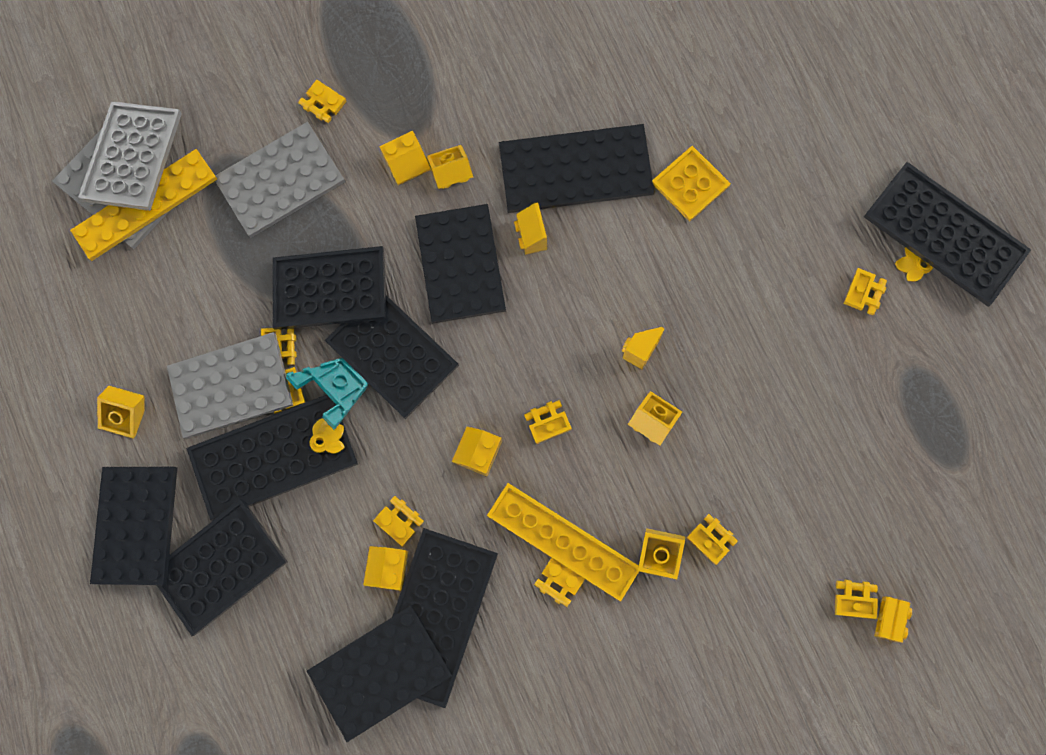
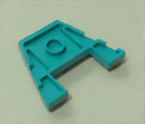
M343 358L322 363L315 368L307 367L300 372H289L286 374V379L296 390L314 380L332 399L336 406L323 413V419L333 430L341 423L368 386V383Z

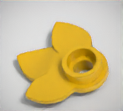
M906 247V256L895 262L898 270L907 273V281L912 282L920 280L924 274L929 273L933 269L928 263H926V268H923L921 262L925 261Z
M323 418L314 424L312 428L313 436L310 439V447L313 451L318 453L324 451L338 453L344 449V444L339 441L344 432L343 425L339 424L333 430ZM322 440L323 444L318 445L316 441Z

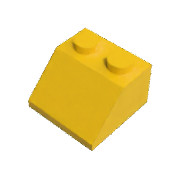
M413 131L379 146L397 185L403 184L431 170Z
M462 145L427 156L438 189L449 188L452 184L464 183L473 178L468 157Z
M534 203L517 213V221H514L515 230L520 232L521 238H518L520 249H524L525 255L547 250V236L539 204Z
M658 327L635 333L632 338L628 337L622 349V352H624L623 359L643 369L665 329Z
M108 386L97 397L98 429L134 439L144 414L145 396Z
M650 391L637 408L628 425L649 438L650 441L661 446L682 414V411Z
M466 427L452 462L488 476L501 446L502 438L484 430Z
M646 528L638 571L678 579L685 536Z
M369 546L363 586L401 591L404 585L408 551Z

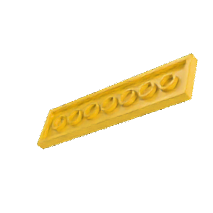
M195 149L163 170L151 210L108 205L70 231L89 260L93 261L218 179L198 150Z
M507 483L487 514V517L620 602L639 573V565Z

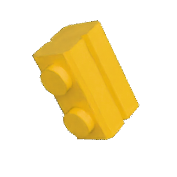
M887 596L882 597L874 636L903 643V639L906 640L908 636L907 619L910 620L912 616L910 602Z

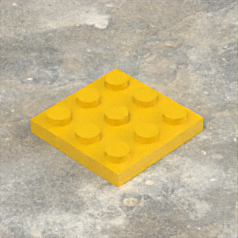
M693 146L688 148L652 180L654 187L689 222L731 185Z

